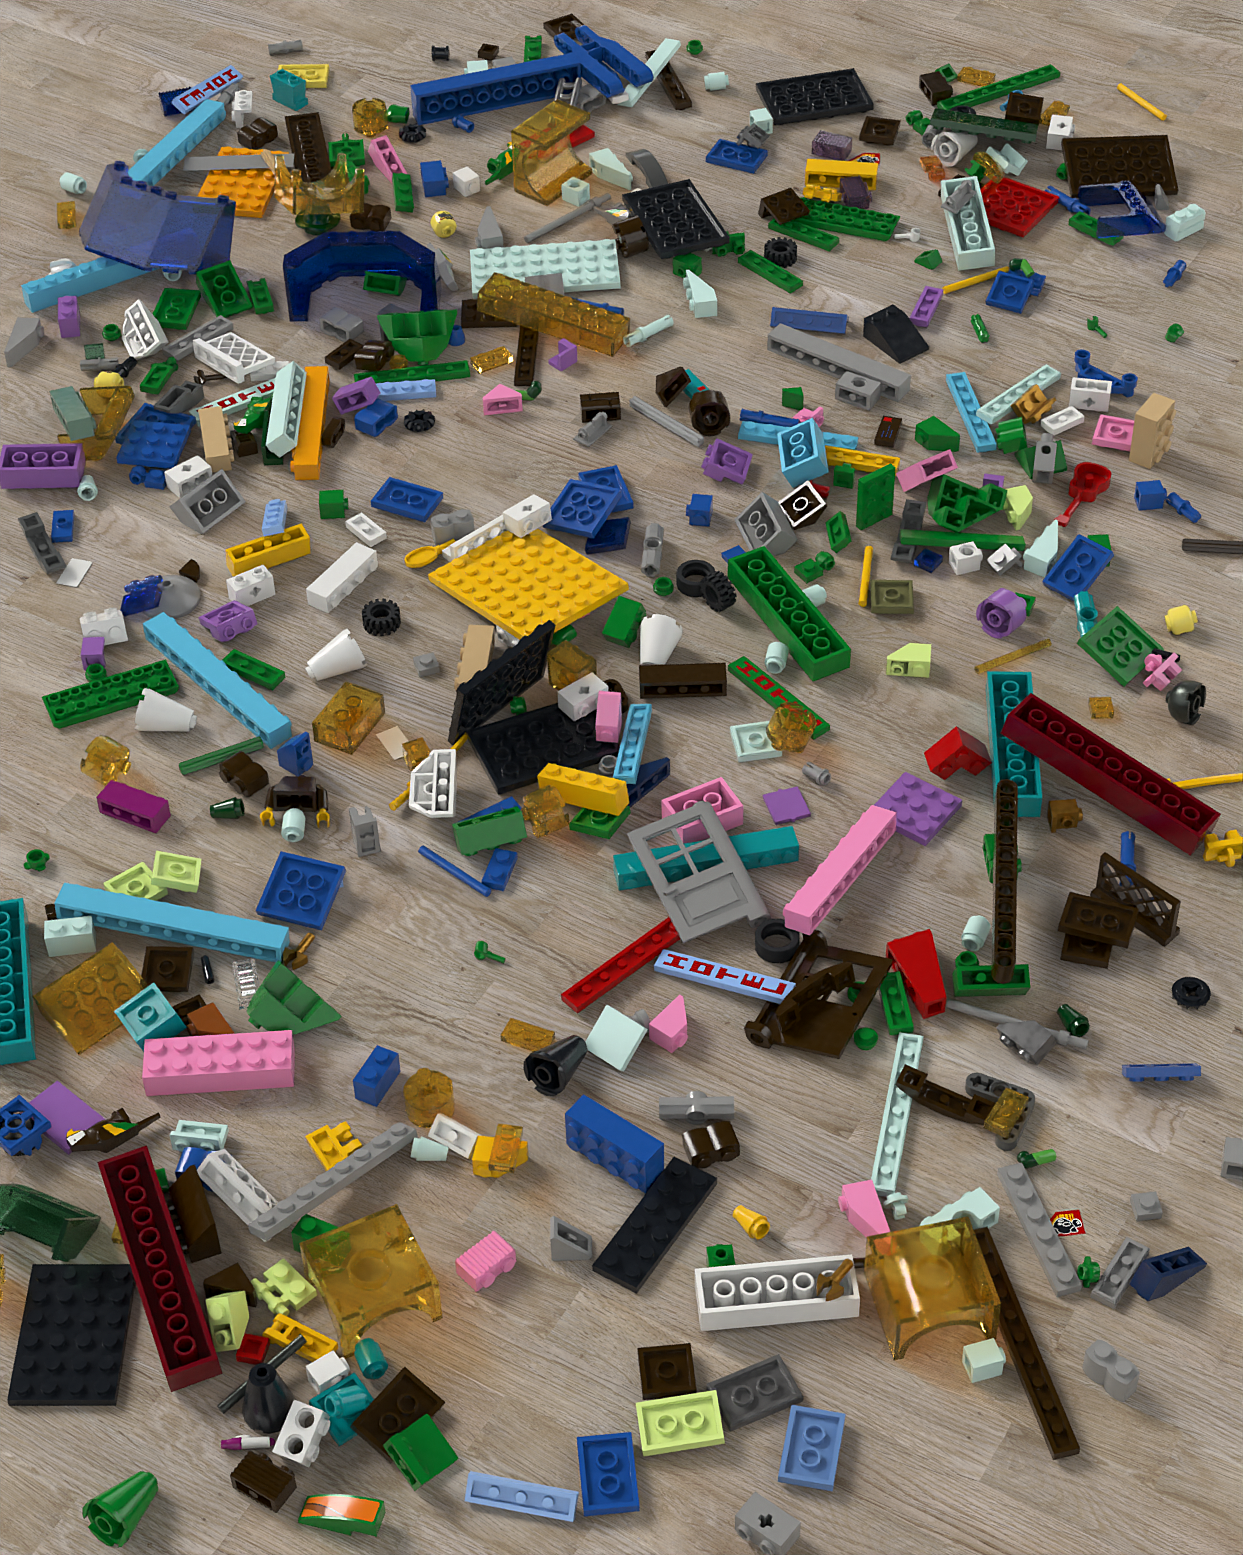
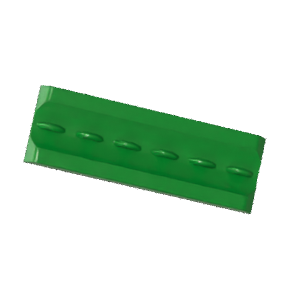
M801 197L800 199L810 212L808 215L797 218L794 221L816 229L888 241L900 220V216Z
M165 659L42 696V700L53 726L61 729L137 706L139 700L144 701L145 695L142 694L144 688L151 689L166 697L175 694L179 686Z

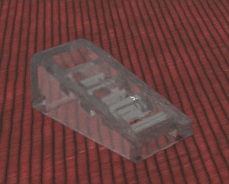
M254 958L232 962L239 1010L248 1008L252 997L242 998V996L253 995L260 987Z

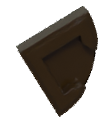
M190 559L179 570V574L197 583L200 579V567L195 560Z

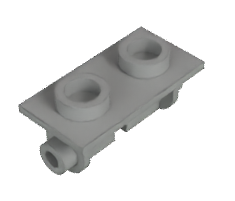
M970 180L962 181L958 189L946 198L941 208L957 214L976 194V191L971 189L972 182Z
M605 412L597 413L592 422L587 423L578 430V435L573 440L590 447L612 427L611 424L607 423V414Z

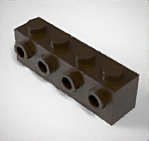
M726 663L639 665L640 699L727 696Z

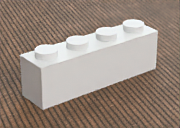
M356 542L306 588L308 605L326 613H329L334 607L338 606L355 587L362 583L371 572L376 570L378 567L376 550Z

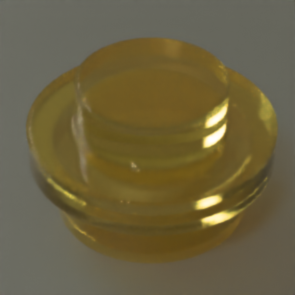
M394 355L391 357L389 366L391 369L407 368L408 360L404 355Z

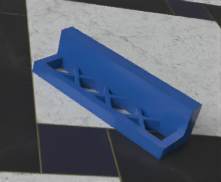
M772 307L770 326L776 327L781 323L794 329L846 334L849 316L847 314Z

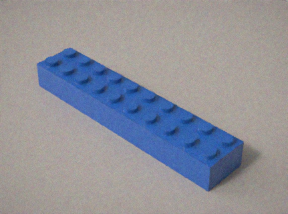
M573 52L410 85L413 116L418 125L453 119L455 115L468 116L555 98L560 78H564L566 80L565 83H575L576 78H581V63ZM563 90V94L573 92V90Z

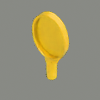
M451 539L435 547L425 546L417 548L405 556V565L409 568L427 566L439 554H442V550L456 541Z

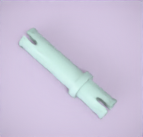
M666 315L647 326L638 327L635 329L636 331L625 335L623 342L626 347H631L638 342H644L648 337L673 326L672 317L670 318V315Z

